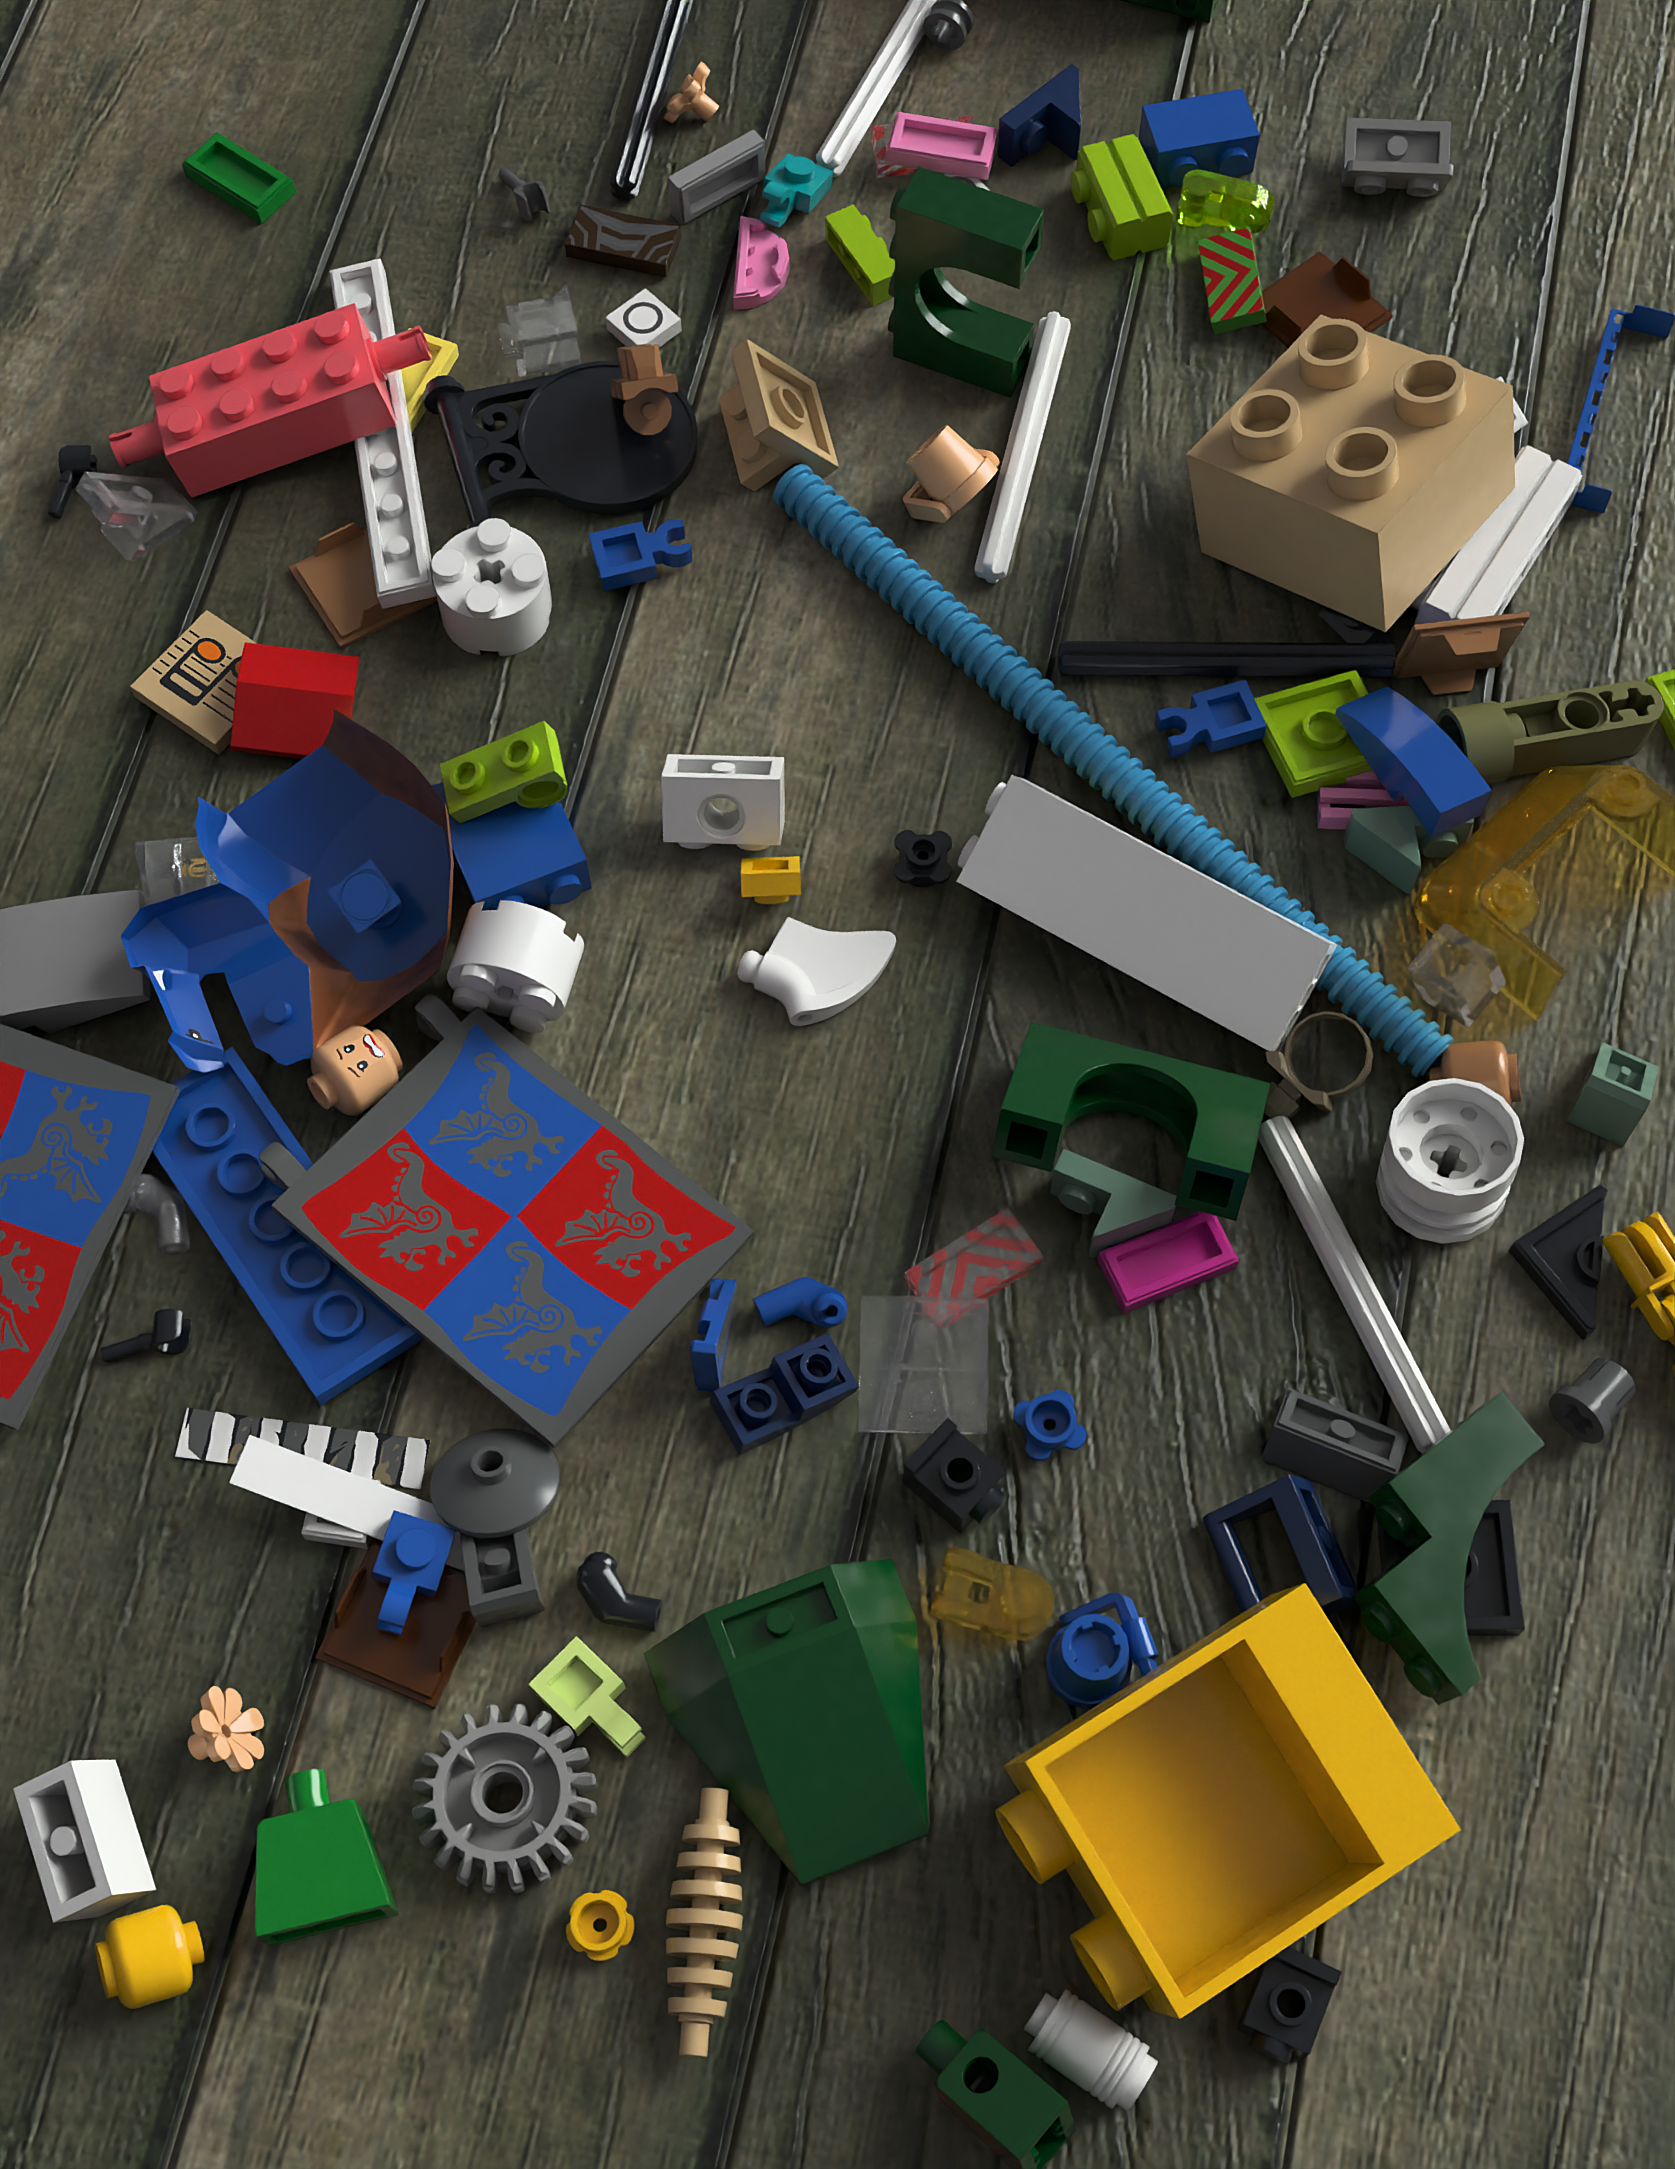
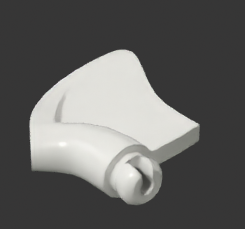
M788 917L776 935L769 951L764 956L753 950L743 954L737 975L741 981L753 983L755 990L768 994L783 1003L792 1025H809L840 1013L862 997L877 981L887 966L895 949L896 938L893 933L888 931H826Z

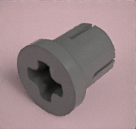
M1597 1358L1571 1386H1561L1551 1396L1549 1407L1556 1421L1569 1434L1583 1442L1596 1444L1601 1442L1611 1431V1420L1635 1395L1636 1386H1634L1635 1383L1630 1374L1619 1364L1611 1360L1607 1361L1605 1358Z

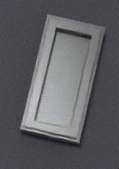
M753 129L668 177L671 215L681 225L764 180L766 177L764 140Z

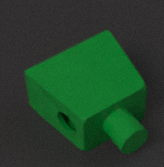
M323 1769L305 1770L287 1776L285 1778V1786L290 1813L264 1819L258 1822L256 1936L268 1946H274L399 1915L396 1899L368 1820L361 1806L355 1799L330 1803L326 1773Z

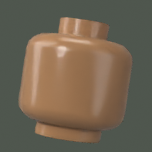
M1498 1040L1450 1044L1442 1053L1441 1066L1430 1067L1429 1069L1430 1081L1458 1078L1481 1083L1502 1096L1511 1108L1512 1102H1521L1517 1053L1507 1054L1505 1046Z

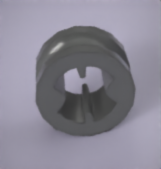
M936 0L931 7V11L924 19L923 29L929 40L936 46L945 50H955L962 46L967 34L973 28L974 16L970 8L961 0Z

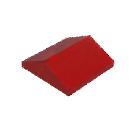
M245 642L236 682L231 751L304 759L322 746L333 722L334 709L351 720L353 719L360 657Z

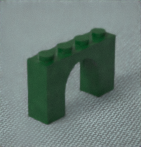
M918 167L907 188L903 186L898 188L890 208V219L896 221L895 233L889 249V257L895 260V270L888 289L889 295L894 297V307L888 321V331L893 333V356L1011 398L1029 364L1034 324L968 299L949 283L940 267L965 270L1020 289L1041 250L1044 209Z
M1031 1022L1000 1110L991 1156L1052 1172L1065 1130L1074 1120L1083 1115L1098 1111L1111 1110L1134 1113L1151 1119L1166 1128L1178 1140L1184 1151L1185 1164L1174 1205L1236 1221L1251 1171L1270 1083Z

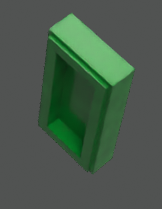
M218 132L182 163L187 178L260 224H263L296 193L293 179Z

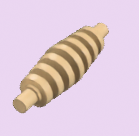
M702 1788L699 1819L695 1820V1824L685 1825L682 1841L697 1845L696 1852L679 1853L676 1869L693 1873L694 1880L673 1881L670 1897L680 1901L692 1902V1907L668 1909L666 1914L667 1927L689 1931V1938L677 1937L666 1939V1954L668 1956L687 1959L686 1967L667 1968V1984L685 1988L684 1997L668 1998V2014L679 2016L678 2022L682 2023L679 2055L686 2057H707L709 2027L713 2024L714 2019L725 2017L727 2002L713 2000L712 1990L730 1989L733 1973L715 1970L714 1966L715 1961L736 1960L739 1944L717 1940V1933H737L742 1931V1915L719 1910V1904L742 1903V1887L721 1882L722 1876L741 1874V1859L733 1855L724 1854V1847L740 1845L739 1830L729 1827L730 1823L726 1821L729 1791L720 1788Z

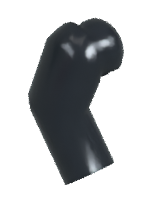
M604 1552L589 1554L585 1558L584 1563L578 1567L576 1581L577 1589L594 1617L606 1624L656 1632L662 1600L627 1593L615 1569L618 1564L614 1557Z

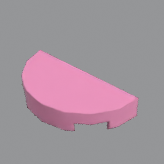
M740 216L733 293L734 310L756 308L771 301L785 287L790 272L786 241L766 229L765 222Z

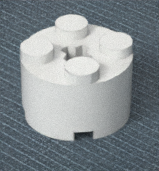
M491 518L483 521L477 527L457 534L433 556V582L443 625L448 636L459 647L467 652L481 655L480 650L498 651L499 656H510L528 649L544 635L549 625L552 597L545 557L540 547L531 537L510 527L502 519Z
M500 900L497 910L482 911L485 901L475 903L468 911L447 973V981L454 990L453 1004L469 1013L478 1006L484 1012L488 1011L510 1018V1023L520 1030L531 1033L543 1032L546 1022L556 1020L564 1013L584 950L583 939L577 933L573 942L563 933L566 922L540 908L520 902Z

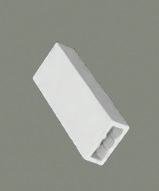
M1011 775L1007 784L1003 782L998 784L986 805L985 814L989 815L990 818L980 837L973 835L961 852L958 866L963 870L956 882L1268 1051H1280L1337 944L1026 779Z

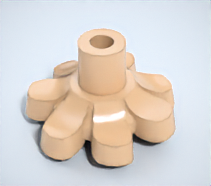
M703 62L698 64L693 77L688 74L684 79L680 89L682 94L677 93L670 98L666 105L667 112L663 119L674 123L682 113L689 112L690 110L695 112L705 122H708L714 115L719 105L704 93L706 89L705 81L710 70Z
M213 1686L200 1699L202 1711L192 1718V1729L195 1734L188 1739L189 1751L198 1760H203L207 1757L213 1762L225 1760L234 1772L251 1769L254 1765L253 1761L261 1759L264 1754L262 1742L251 1735L252 1732L263 1728V1717L256 1708H250L242 1713L240 1711L242 1708V1698L236 1690L227 1688L222 1693L218 1686Z

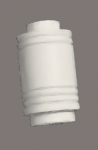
M1065 1989L1059 2000L1046 1992L1024 2028L1025 2031L1035 2037L1028 2051L1035 2053L1038 2058H1043L1045 2063L1085 2091H1090L1092 2096L1097 2097L1101 2102H1105L1106 2106L1111 2109L1118 2104L1126 2111H1129L1158 2063L1157 2060L1147 2054L1150 2048L1147 2044L1141 2043L1138 2038L1133 2037L1129 2032H1125L1124 2028L1085 2001L1079 2000L1078 1996L1072 1995L1067 1989Z

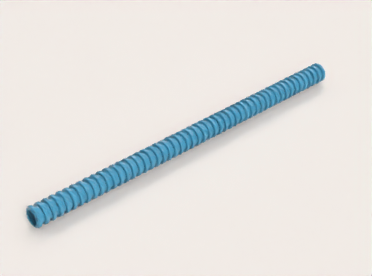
M806 464L797 465L780 478L773 494V501L780 508H785V512L791 518H796L797 523L803 529H808L809 534L813 538L820 539L822 546L827 550H832V554L838 560H843V564L850 571H855V575L861 581H867L868 587L874 592H879V596L886 603H891V607L897 613H903V618L909 624H915L916 630L921 635H927L929 642L934 646H939V650L946 657L952 656V662L957 667H964V673L969 678H976V683L979 687L989 689L988 694L995 701L1001 700V706L1007 712L1014 711V718L1020 723L1026 722L1028 731L1032 734L1039 733L1038 739L1044 745H1051V751L1056 756H1064V762L1070 768L1077 767L1076 773L1082 779L1090 778L1089 785L1095 791L1102 790V796L1106 801H1115V808L1121 814L1128 812V820L1133 825L1141 824L1140 830L1145 836L1154 835L1153 842L1159 848L1168 847L1167 855L1175 859L1180 858V862L1337 944L1315 988L1319 992L1327 990L1329 992L1327 998L1333 1004L1342 1003L1341 1011L1347 1017L1354 1014L1357 1017L1355 1021L1362 1029L1370 1028L1369 1036L1374 1041L1382 1039L1385 1042L1383 1049L1388 1054L1393 1052L1399 1054L1397 1058L1399 1064L1402 1066L1410 1064L1413 1067L1411 1074L1416 1079L1428 1076L1430 1074V1067H1438L1441 1064L1442 1053L1447 1046L1453 1044V1037L1449 1034L1441 1036L1438 1033L1440 1026L1435 1021L1425 1022L1426 1014L1421 1009L1413 1011L1410 1008L1412 1002L1408 997L1398 998L1396 996L1398 989L1393 984L1385 986L1383 984L1384 977L1378 971L1371 974L1369 972L1370 964L1365 959L1357 961L1355 959L1356 952L1351 947L1343 949L1341 947L1343 941L1338 935L1331 937L1327 935L1329 928L1324 923L1316 925L1314 923L1315 915L1311 911H1300L1302 904L1296 898L1288 900V892L1282 886L1274 888L1275 880L1269 874L1261 876L1262 869L1258 864H1247L1248 856L1243 851L1234 852L1235 845L1229 839L1220 840L1221 832L1216 827L1208 829L1207 819L1202 815L1195 817V809L1190 804L1181 805V796L1176 792L1168 793L1169 786L1164 781L1155 782L1156 775L1152 770H1143V763L1138 758L1130 759L1129 750L1124 746L1117 747L1118 741L1112 735L1104 736L1105 730L1100 724H1092V718L1086 712L1079 713L1080 708L1074 701H1067V696L1064 692L1054 690V684L1049 679H1041L1042 674L1038 669L1029 668V662L1023 656L1017 657V652L1012 646H1004L1005 641L998 634L992 635V629L987 624H980V619L976 614L968 613V608L962 602H956L955 596L950 591H943L944 587L937 580H931V575L926 570L919 569V565L915 560L907 559L908 555L901 548H896L895 543L890 538L884 537L879 528L872 527V523L865 516H860V512L854 506H848L846 499L837 495V492L830 485H825V481L819 475H813V471Z

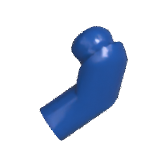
M809 1277L798 1278L752 1298L757 1315L764 1327L794 1315L819 1327L831 1328L841 1324L846 1318L848 1311L846 1299L841 1292Z

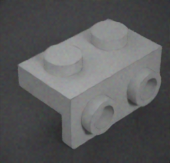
M1346 118L1343 131L1341 186L1354 187L1356 193L1365 195L1380 194L1385 192L1386 188L1406 189V193L1411 196L1427 197L1437 194L1438 190H1445L1453 177V164H1449L1451 122Z

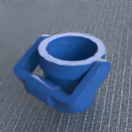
M1113 1592L1059 1617L1063 1628L1051 1640L1044 1663L1047 1681L1057 1696L1069 1705L1083 1709H1092L1127 1686L1133 1665L1132 1660L1134 1665H1138L1143 1677L1158 1667L1155 1659L1159 1654L1144 1617L1138 1616L1132 1599L1127 1595ZM1116 1607L1122 1625L1120 1626L1110 1617L1100 1614Z

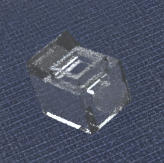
M567 284L553 298L549 297L505 306L508 322L498 324V330L504 357L514 355L519 377L566 369L582 364L576 339L578 338V332Z

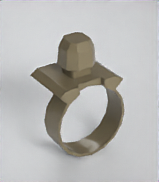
M1324 1011L1312 1014L1295 1025L1287 1038L1284 1055L1279 1051L1265 1052L1268 1063L1284 1079L1278 1085L1274 1082L1270 1084L1264 1113L1270 1119L1284 1115L1290 1120L1302 1109L1298 1103L1304 1097L1308 1098L1321 1111L1332 1112V1099L1347 1096L1362 1086L1371 1072L1373 1051L1370 1039L1360 1025L1342 1013ZM1331 1018L1345 1020L1357 1027L1364 1037L1367 1054L1365 1066L1354 1082L1344 1089L1327 1093L1311 1090L1301 1084L1295 1076L1291 1057L1293 1045L1305 1028L1316 1021Z

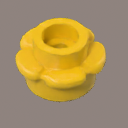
M603 1890L600 1893L594 1894L585 1893L577 1898L569 1910L571 1919L570 1923L566 1926L567 1939L572 1948L577 1952H586L588 1957L594 1961H606L614 1958L618 1954V1948L621 1945L629 1944L634 1934V1918L626 1911L627 1902L618 1893L609 1890ZM597 1919H604L607 1922V1927L602 1932H597L594 1929V1922Z

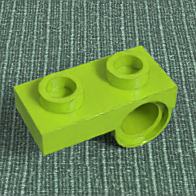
M545 721L440 764L448 811L460 824L514 801L526 808L552 806L563 800L568 793L558 740L555 731Z

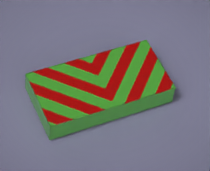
M1250 227L1198 240L1214 335L1267 322Z

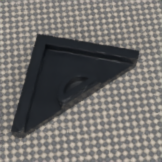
M1602 1183L1513 1242L1508 1250L1583 1341L1590 1337L1596 1329L1594 1321L1602 1262L1605 1197L1608 1193V1190Z

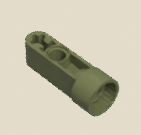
M1625 681L1501 703L1488 701L1447 708L1440 711L1436 724L1471 761L1485 782L1492 784L1504 782L1512 776L1635 755L1643 749L1663 712L1664 703L1659 692L1651 685L1641 681Z

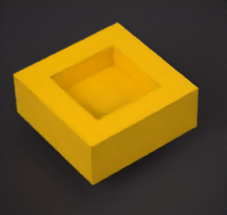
M800 856L741 858L742 897H754V901L761 904H779L788 901L789 895H801Z

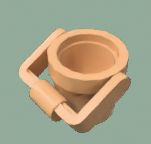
M946 424L924 442L907 461V465L918 478V481L903 497V502L909 514L914 519L945 523L951 515L968 503L992 479L998 470L999 459L991 451L974 449Z

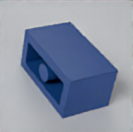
M1243 89L1142 106L1138 139L1161 188L1183 186L1189 183L1224 177H1235L1253 172L1260 134Z

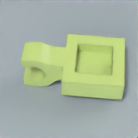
M577 1636L528 1684L532 1692L569 1726L577 1736L593 1722L626 1758L646 1739L640 1732L642 1728L614 1702L626 1689L624 1682Z

